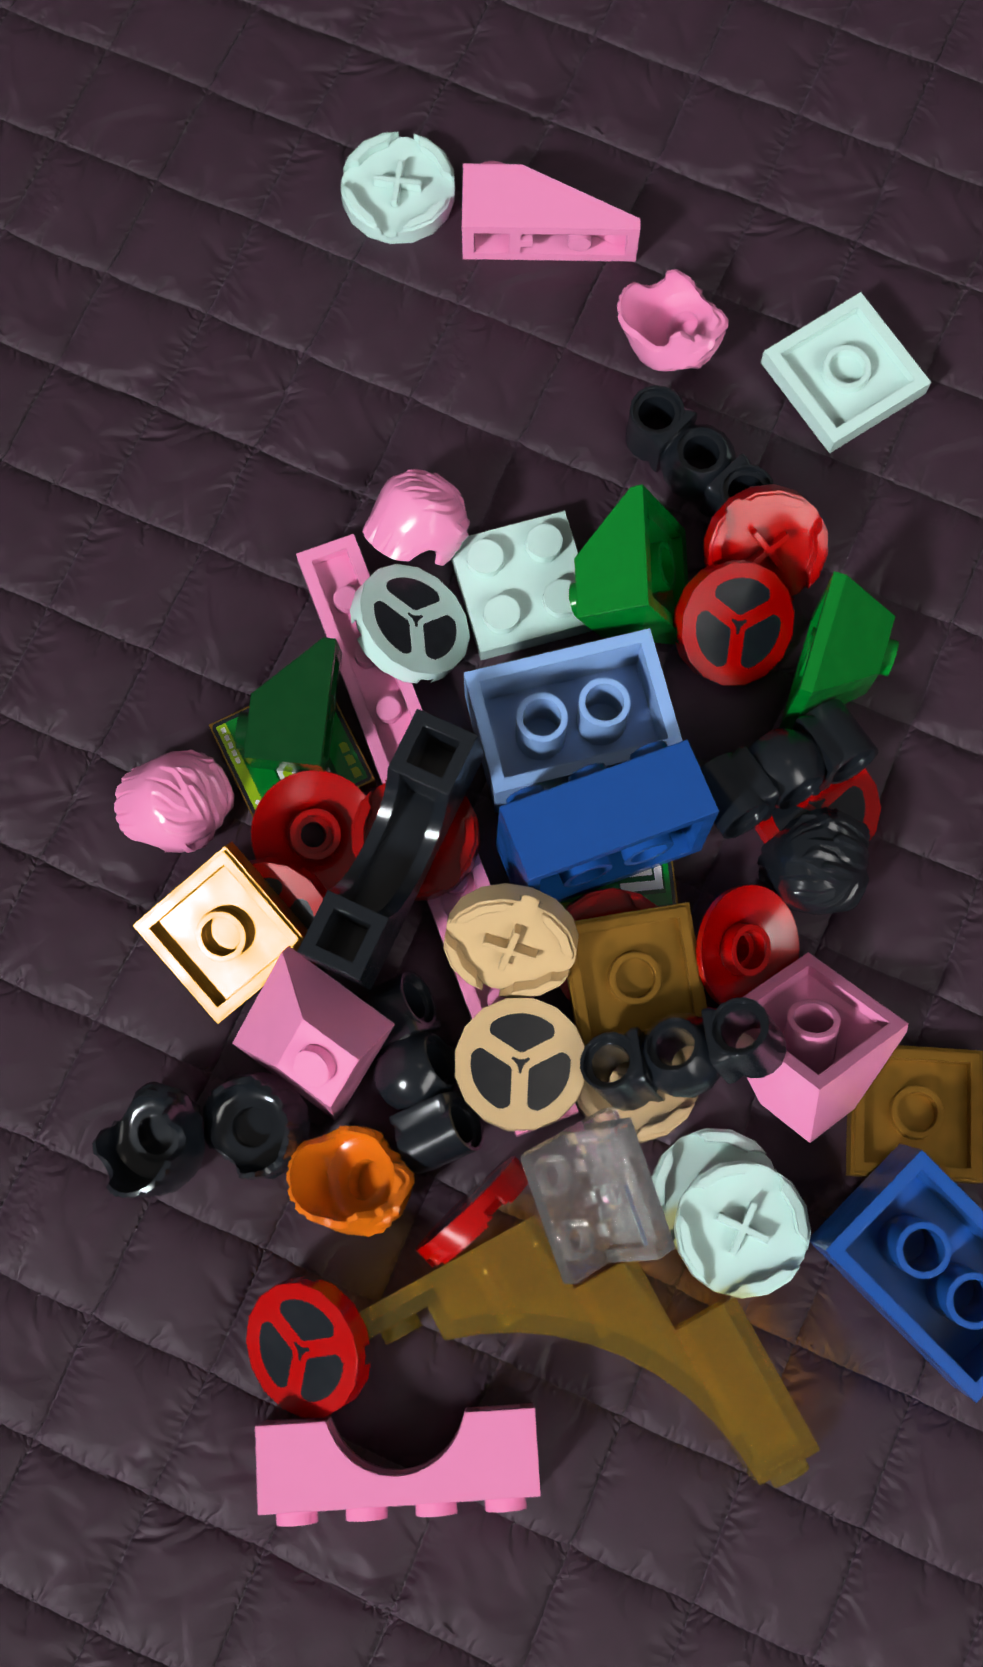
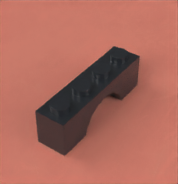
M420 709L416 710L388 766L384 795L368 837L344 877L334 887L327 890L297 951L299 954L317 966L368 990L372 989L485 756L478 735Z

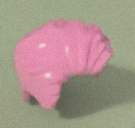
M677 269L667 270L666 277L652 285L632 282L622 290L623 293L620 294V300L617 303L619 313L617 317L633 351L642 363L657 371H676L689 368L700 369L702 365L712 358L725 336V330L729 327V319L724 312L702 296L703 290L696 287L691 277Z
M408 469L406 472L395 475L386 481L365 523L363 533L367 541L376 550L389 558L409 562L423 552L434 550L436 552L435 564L444 566L468 537L467 529L470 521L467 518L463 497L453 484L436 472L432 474L425 470Z
M190 749L188 751H172L133 768L131 772L121 778L122 783L116 788L115 796L117 799L114 803V811L117 814L116 821L119 823V828L131 840L158 847L164 850V852L190 853L206 847L208 842L214 838L215 830L222 826L224 818L234 807V793L223 768L215 762L214 758L208 757L205 753H199Z

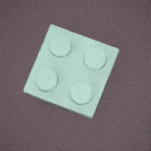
M861 292L766 349L761 359L763 367L829 453L925 395L931 384L925 373Z
M565 511L470 535L462 542L459 550L451 558L480 660L592 631L575 617L570 606L569 586L571 582L575 581L574 558L577 556L578 551Z

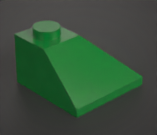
M643 484L632 486L574 558L575 581L571 582L569 586L570 606L575 617L600 637L610 638L650 628L654 643L676 645L675 642H679L677 639V627L673 625L674 609L684 587L688 584L685 528Z
M833 572L811 617L779 728L793 729L797 718L807 715L814 708L829 700L840 699L846 704L866 694L879 674L888 677L892 669L899 646L898 640L890 638L895 615L846 574Z

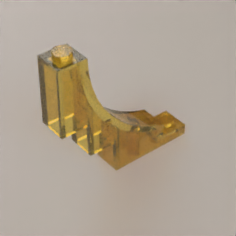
M535 1215L359 1312L366 1324L369 1339L381 1333L386 1345L422 1326L417 1312L428 1307L444 1340L494 1333L550 1335L587 1343L625 1357L660 1377L678 1390L703 1413L730 1445L749 1477L759 1485L770 1480L773 1487L777 1488L797 1479L810 1468L806 1458L820 1451L819 1446L736 1297L726 1296L673 1326L635 1256H629L573 1287Z

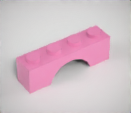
M534 1403L466 1407L455 1436L443 1451L425 1463L402 1469L377 1466L359 1457L344 1442L331 1416L324 1418L266 1420L255 1426L258 1515L276 1514L277 1526L314 1524L318 1522V1511L346 1510V1521H375L388 1518L387 1507L415 1505L416 1516L418 1517L448 1516L457 1513V1502L485 1500L486 1512H513L527 1509L526 1497H541Z

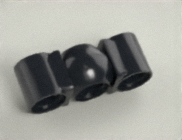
M659 385L648 386L637 392L632 399L625 436L628 449L637 458L648 461L651 469L656 473L661 469L663 478L672 493L687 501H702L700 512L703 515L713 517L728 498L749 487L774 484L767 471L757 465H751L743 453L736 458L734 446L724 432L709 424H695L698 414L692 409L684 408L682 399L670 388ZM648 419H657L665 423L667 427L658 430L650 429L642 422ZM692 457L703 458L710 463L711 467L706 469L694 468L687 463L686 459Z
M840 699L824 702L807 715L797 718L793 729L782 727L769 731L757 739L749 748L743 745L734 753L730 752L719 755L700 768L719 810L714 825L725 839H732L743 835L760 822L770 819L774 808L782 810L792 808L805 801L818 789L824 791L831 784H839L854 777L875 759L878 754V748Z
M406 971L358 995L357 997L395 1024L378 1052L379 1054L374 1066V1080L385 1102L400 1111L390 1116L389 1119L395 1127V1140L403 1161L417 1174H425L479 1150L484 1141L480 1117L465 1103L461 1091H453L456 1083L455 1057L448 1044L438 1035L433 1034V1032L441 1029L442 1025L436 1018L434 998L424 980L415 972Z
M746 997L732 998L722 1003L718 1008L707 1007L701 1009L702 1017L692 1013H671L654 1022L646 1035L638 1026L630 1028L623 1035L617 1032L600 1034L585 1046L580 1057V1070L583 1079L614 1108L622 1111H632L645 1106L649 1101H665V1094L678 1098H695L712 1089L720 1076L728 1084L737 1082L743 1076L748 1078L768 1076L774 1073L782 1064L786 1055V1040L773 1019L757 1001ZM760 1028L759 1036L753 1044L745 1048H736L737 1041L744 1032ZM694 1045L692 1055L686 1062L672 1065L674 1056L680 1049ZM624 1062H630L625 1075L619 1080L610 1082L613 1070Z

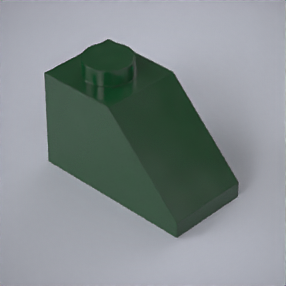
M323 637L251 693L249 712L240 711L237 718L235 745L236 749L244 750L243 758L252 768L296 773L309 770L328 771L342 651L335 638Z

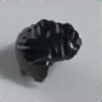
M823 807L807 811L798 818L790 820L777 835L762 846L761 855L757 861V864L760 866L758 870L759 880L764 883V887L778 894L792 911L812 915H825L852 910L860 902L869 882L866 869L869 865L868 859L870 857L868 852L870 831L865 823L839 811L837 808Z
M252 1072L231 1075L223 1084L211 1090V1095L208 1096L203 1107L204 1138L209 1149L220 1153L223 1159L233 1163L236 1166L237 1174H239L238 1178L244 1180L277 1178L288 1168V1163L296 1148L302 1142L309 1140L311 1122L307 1104L291 1084L270 1073Z
M155 1081L146 1083L135 1092L133 1100L121 1120H114L111 1127L100 1130L92 1143L93 1154L102 1161L108 1172L109 1183L106 1188L110 1194L121 1198L162 1196L176 1192L188 1183L200 1169L205 1151V1139L202 1128L203 1118L200 1112V1105L193 1102L189 1095L179 1088Z

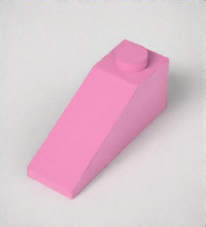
M499 161L463 164V259L636 262L640 236V218L522 164H504Z

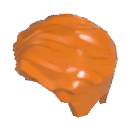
M356 1125L339 1126V1128L332 1132L302 1142L291 1156V1160L288 1163L289 1170L286 1173L290 1201L295 1203V1209L300 1214L306 1216L308 1220L347 1235L366 1237L383 1233L387 1228L391 1227L393 1221L402 1215L415 1183L414 1173L401 1159V1155L390 1148L382 1132Z

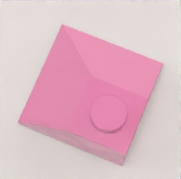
M288 946L281 952L232 1044L273 1075L291 1084L301 1096L333 1120H336L342 1114L395 1024Z
M808 952L743 996L757 1001L767 1011L786 1040V1055L779 1068L774 1073L763 1078L747 1077L760 1104L811 1143L855 1109L907 1033L909 1023ZM760 1028L744 1032L739 1037L736 1048H745L753 1044L759 1036Z

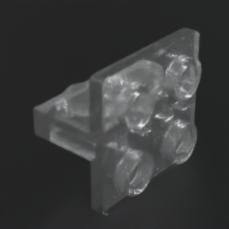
M615 1107L603 1108L521 1155L524 1172L562 1281L565 1284H577L608 1263L659 1260L676 1248L631 1117L621 1119Z

